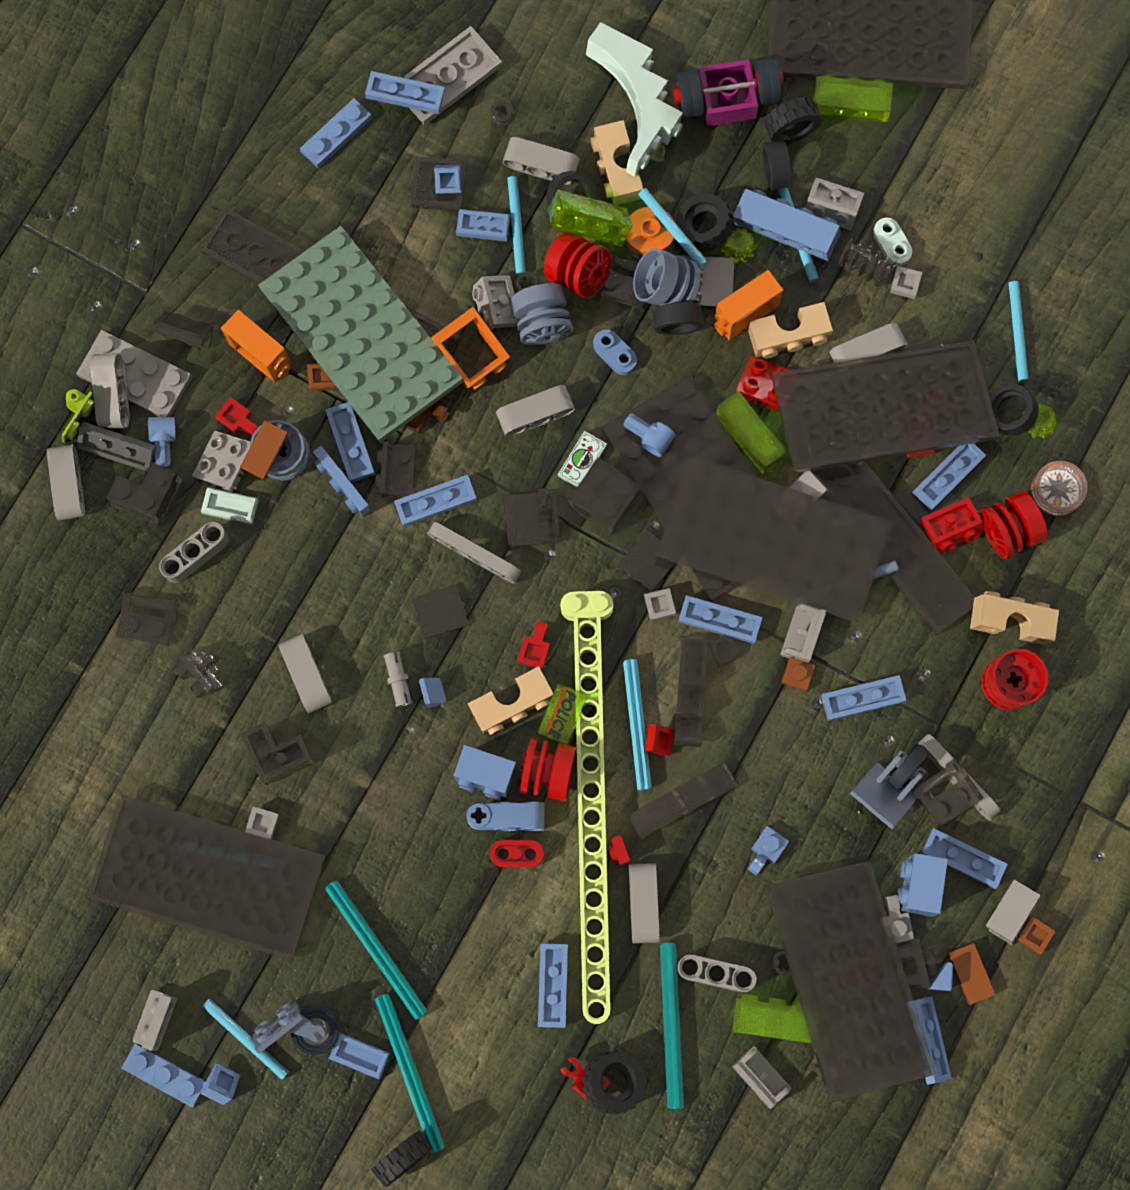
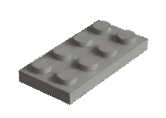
M470 26L403 78L445 87V95L440 113H442L501 68L502 61ZM410 108L424 126L439 115Z
M101 330L76 373L78 377L92 383L90 369L92 355L119 353L124 360L128 402L159 417H170L191 381L192 375Z

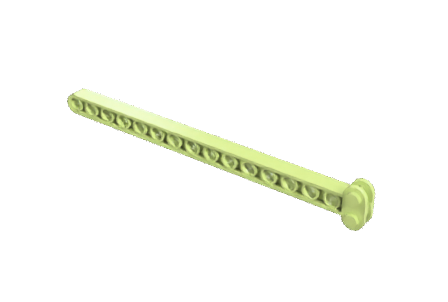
M603 591L569 592L564 595L560 606L564 618L574 621L583 1014L589 1022L599 1024L607 1020L610 1014L601 621L611 616L613 600L608 593ZM586 626H590L595 630L594 636L588 639L580 634L581 629ZM586 652H590L595 655L596 660L594 663L586 665L582 663L581 656ZM593 679L596 682L595 689L585 691L581 687L583 680ZM586 705L595 706L597 709L596 715L592 718L585 717L582 714L583 707ZM593 731L597 734L598 740L594 744H586L582 739L584 733ZM591 757L598 761L596 770L587 771L583 767V762L587 758ZM594 784L598 787L599 794L595 798L585 796L584 788L587 785ZM595 811L599 814L600 820L596 825H588L584 821V816L587 812ZM589 838H596L600 842V848L596 852H589L585 848V842ZM597 865L601 869L600 877L595 880L587 878L585 874L587 867ZM591 892H597L602 897V902L597 907H590L586 903V897ZM596 919L602 923L603 928L599 934L592 935L587 931V924L590 920ZM592 947H599L603 951L602 960L596 963L591 962L587 957L588 950ZM594 974L602 976L604 985L600 990H592L588 986L590 976ZM593 1002L603 1004L605 1011L602 1017L593 1018L589 1014V1006Z

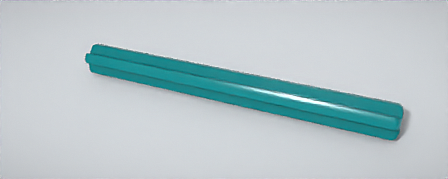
M333 881L325 890L416 1020L423 1017L427 1013V1009L339 882Z
M662 943L660 945L667 1106L669 1109H681L684 1106L676 944Z
M383 994L375 998L424 1136L433 1147L430 1152L436 1153L443 1150L445 1145L390 995Z

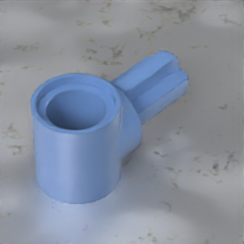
M630 414L624 422V427L643 438L642 446L658 457H662L676 436L674 431L660 422L650 425L634 414Z
M148 417L149 441L156 446L155 465L156 467H169L171 465L170 443L175 440V417Z

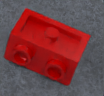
M969 497L921 518V524L933 543L932 550L935 554L940 552L947 553L953 550L956 545L965 541L972 542L979 538L983 530V521Z

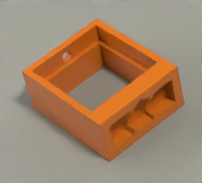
M769 270L717 303L714 326L721 336L725 334L728 340H731L748 328L749 321L764 318L779 308L783 289Z
M474 307L431 337L432 341L463 378L464 382L462 385L465 389L472 386L475 390L487 381L484 377L491 371L497 374L507 366L505 361L510 358ZM469 322H472L498 358L468 379L442 342Z
M237 310L221 327L229 345L274 383L279 378L282 379L288 374L292 363L285 348L240 310Z

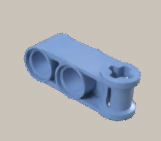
M544 802L478 803L472 805L466 815L468 824L476 830H545ZM477 810H481L482 815H487L479 824L476 823L474 818H471V816L476 815Z

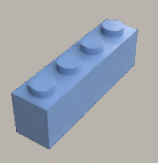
M745 189L733 214L736 225L826 261L829 260L841 234L840 225H837L838 223L829 217H823L822 219L814 216V213L806 208L796 209L791 207L789 202L780 198L773 200L768 198L767 194L757 189L753 191Z

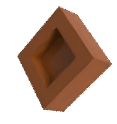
M790 657L781 683L806 692L815 665Z
M1031 916L1016 940L1041 955L1056 931Z

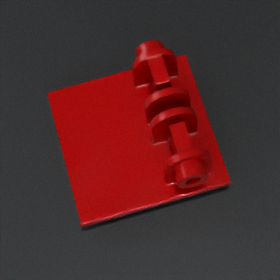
M750 356L735 395L740 396L739 399L752 402L754 398V405L757 404L758 400L762 401L761 407L763 408L765 403H767L766 408L774 410L776 413L779 411L784 412L799 373Z

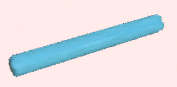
M628 659L623 662L637 789L642 791L651 789L652 785L648 751H645L646 732L638 662L636 659Z

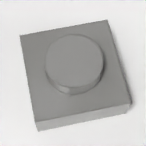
M897 266L890 293L915 299L922 272Z
M670 588L644 594L650 621L676 615Z
M253 807L245 833L272 841L280 815Z

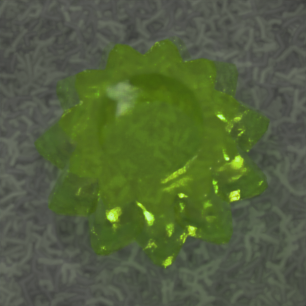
M736 228L733 230L732 235L728 238L729 240L723 243L724 246L721 248V251L726 253V258H734V263H738L740 260L747 262L748 257H754L753 250L757 248V244L754 242L755 236L748 233L747 229L741 230Z
M1039 402L1038 418L1031 429L1025 433H1031L1033 438L1039 435L1044 439L1047 433H1054L1053 427L1057 426L1058 422L1055 418L1056 413L1050 410V406H1045Z

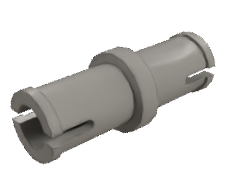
M400 651L395 652V654L392 652L384 655L389 674L387 681L392 687L395 706L400 707L401 705L412 704L407 685L409 678L408 674L404 673Z

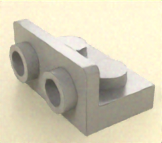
M815 178L805 208L812 211L814 216L822 219L823 217H829L835 220L841 228L852 230L864 193Z
M510 275L483 276L473 286L472 296L474 301H476L478 314L491 331L494 328L517 327L520 319L515 317L511 298L515 294Z
M151 990L134 1034L133 1042L142 1045L144 1049L158 1051L178 998Z

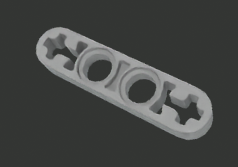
M434 522L427 533L435 541L510 583L515 584L521 574V571L514 565L439 523Z
M927 734L918 742V745L928 751V758L983 817L991 821L1000 813L996 803L934 737Z

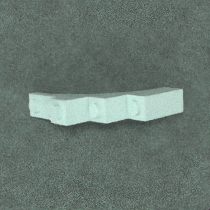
M600 22L588 39L586 55L601 64L618 80L627 92L634 107L637 120V143L629 156L626 172L635 177L640 168L643 170L646 168L651 157L649 154L652 150L657 151L661 142L668 145L672 137H678L683 128V124L680 123L683 112L665 103L668 92H666L668 81L650 72L654 63L651 60L653 49Z

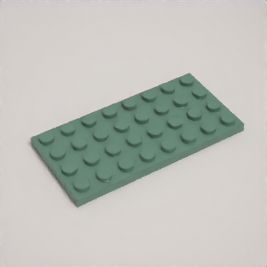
M342 226L335 229L258 285L263 294L380 443L464 382L461 375Z

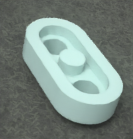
M880 219L875 224L873 230L874 239L891 265L896 267L906 265L912 255L910 243L894 219ZM883 227H889L891 232H885ZM901 248L904 253L898 254L895 249Z

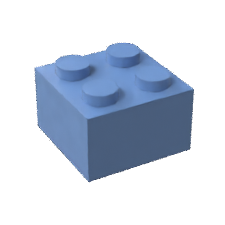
M464 745L453 776L458 785H460V788L470 792H475V789L484 791L483 793L486 797L500 801L501 797L508 798L518 768L514 761Z
M915 853L909 856L906 862H902L900 877L904 878V883L897 893L900 912H909L929 917L940 914L948 859Z

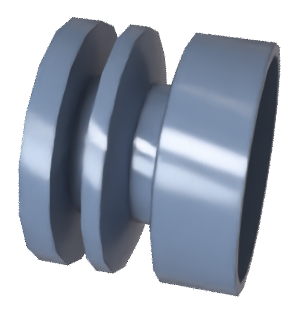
M657 248L650 249L642 256L635 270L633 279L635 296L641 302L661 306L679 302L692 303L698 293L701 280L699 266L692 259L679 255L674 256L670 252Z
M545 283L534 285L512 296L511 303L514 315L517 319H520L517 328L520 331V340L523 344H547L560 340L573 332L570 312L564 309L567 306L564 288L560 284Z
M282 420L268 421L289 433L282 446L287 455L283 458L278 454L268 476L279 481L292 480L300 476L308 467L311 457L310 446L303 434L291 423ZM259 426L258 429L253 433L249 445L250 447L261 426Z

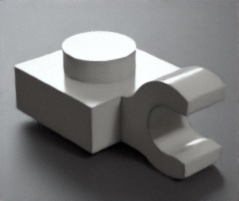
M898 895L884 897L888 916L881 917L886 945L914 940L909 912L900 914Z

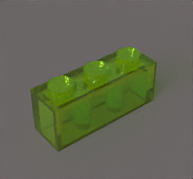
M833 75L817 76L813 99L822 116L887 122L891 111L893 83H887L881 79L865 81L857 77L843 79L836 78Z
M557 190L548 208L553 229L618 246L624 244L633 227L627 208L562 190Z
M739 391L717 406L716 415L762 474H765L784 460L785 449Z
M742 994L741 999L736 998L734 1002L731 1032L815 1044L819 1010L812 1009L813 1004L796 1002V1007L786 1006V1000L769 998V1003L758 1002V996Z

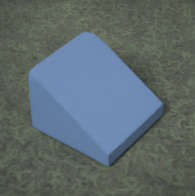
M436 165L434 167L436 194L461 193V165Z
M421 678L419 680L424 702L428 708L446 703L447 700L440 678Z
M943 963L927 987V990L951 991L952 963Z
M215 1064L201 1090V1094L220 1104H226L233 1098L240 1075L219 1064Z

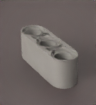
M512 137L510 138L502 163L510 169L552 181L555 176L562 172H576L580 159L567 151L526 139ZM572 181L565 183V185L572 184Z
M893 322L842 343L830 350L829 353L840 376H844L893 356L906 349L908 344L898 323Z
M119 353L94 354L91 357L90 369L97 425L104 429L127 428L130 414L123 357Z
M559 385L505 405L498 409L496 414L505 436L511 437L565 417L574 412L575 408L566 386Z
M69 444L47 448L53 507L57 520L85 516L79 459L75 445Z
M217 522L205 524L161 560L159 565L161 574L172 583L182 582L225 548L229 541L227 532ZM212 532H221L218 540L209 541V536ZM192 548H200V553L197 557L189 558L188 554ZM179 564L177 573L168 574V569L171 565Z
M301 634L278 644L307 713L333 703L304 635Z
M656 863L629 864L632 944L660 942Z
M695 955L684 956L677 965L678 974L688 981L737 992L750 991L756 984L755 973L752 969ZM692 960L697 964V972L694 975H686L683 972L682 965L684 961ZM713 966H719L724 971V977L719 982L713 981L709 976V970ZM739 972H745L750 976L751 982L748 987L742 988L737 984L736 976Z

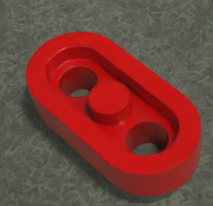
M499 840L492 845L490 858L496 866L501 868H534L543 861L544 851L542 846L534 840ZM503 849L509 852V856L506 859L499 858V852ZM534 850L536 852L535 858L527 859L525 856L526 852Z

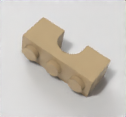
M624 120L594 127V137L591 138V144L594 153H599L600 160L597 161L600 176L605 175L607 183L603 184L606 198L612 199L613 206L641 200L638 194L643 189L639 172L634 177L626 172L627 168H621L615 163L617 157L630 153V141Z
M822 302L799 308L797 315L799 327L793 331L781 329L776 322L775 315L749 321L748 332L755 356L757 358L763 356V358L767 359L778 355V352L781 351L795 352L802 349L804 345L813 343L814 346L826 343L831 338L833 329L825 303Z
M991 591L984 592L983 595L974 598L970 629L997 634L1005 631L1006 622L1010 616L1015 618L1020 625L1019 640L1042 645L1055 641L1059 610L1051 609L1049 604L1036 602L1033 605L1025 603V599L1019 597L1001 598L1000 593Z
M539 666L515 678L516 684L520 689L519 699L511 705L499 703L492 691L468 703L483 735L487 733L490 736L495 735L505 729L503 725L512 720L514 723H518L528 717L527 712L535 708L537 711H540L552 704L550 700L554 699V694Z

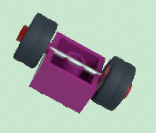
M775 57L754 60L753 77L750 62L747 59L699 67V72L697 70L678 72L675 76L676 88L673 89L675 104H678L679 110L683 112L682 118L697 117L704 113L706 126L708 127L756 119L758 103L764 106L781 102L784 80Z

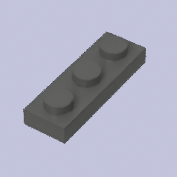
M86 422L79 426L77 449L150 472L153 468L155 445Z

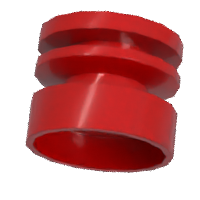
M564 232L553 241L546 254L544 274L551 283L560 284L563 288H567L579 296L590 298L598 293L608 278L612 257L606 247L597 245L593 241H587L584 237L573 232Z
M1021 490L1005 499V507L1001 503L996 502L992 505V508L985 507L980 511L983 529L996 553L1005 560L1012 557L1013 553H1020L1023 550V544L1031 548L1048 538V531L1042 513L1033 498L1026 491Z
M1013 649L992 659L984 668L981 676V685L985 697L994 706L1003 710H1016L1037 701L1045 693L1048 684V671L1043 660L1035 653L1026 649ZM1007 679H1014L1015 684H1008Z
M531 737L530 743L524 751L520 768V793L527 794L530 783H535L534 796H538L542 785L548 786L549 799L566 802L577 746L559 743L555 754L549 753L548 740L544 741L542 751H537L538 738Z

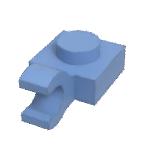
M766 826L751 850L757 853V856L747 870L757 875L766 861L774 865L789 840Z

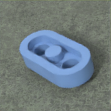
M601 330L595 335L593 340L595 352L617 374L628 375L635 370L637 365L636 354L616 333L611 330ZM603 339H609L611 343L609 345H604L601 341ZM625 356L629 359V361L626 363H622L619 361V359Z

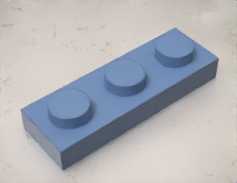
M371 71L365 96L367 99L439 114L445 95V87Z
M353 98L300 148L301 153L319 169L372 119V115Z
M349 402L326 409L325 411L350 483L375 475L352 406Z
M967 437L912 493L932 510L986 455Z
M320 446L314 450L313 454L316 460L313 463L322 474L325 472L329 474L332 478L329 483L338 494L341 492L345 494L348 498L345 503L354 514L358 511L362 517L371 512L369 505L323 447Z
M468 475L400 498L395 500L394 503L402 525L405 527L475 502L477 498Z
M686 595L678 622L755 644L762 617Z
M900 675L821 695L828 721L907 701Z
M934 828L931 830L921 851L923 855L948 859V867L993 889H997L1008 865Z
M540 944L538 1027L566 1028L568 944Z
M933 997L909 1001V1015L913 1023L916 1045L919 1049L922 1070L927 1085L952 1079Z
M134 1044L121 1068L192 1108L197 1104L201 1096V1090L206 1082L152 1051L142 1048L139 1044Z

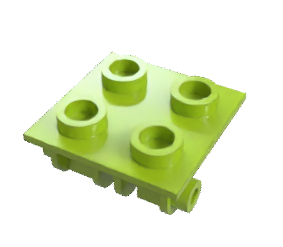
M75 389L67 392L66 405L75 415L62 433L63 443L68 438L72 440L79 430V420L81 417L87 418L92 411L94 401H92L91 391L87 396Z

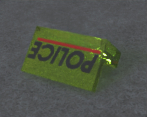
M557 684L538 734L549 740L553 739L563 744H569L588 695Z

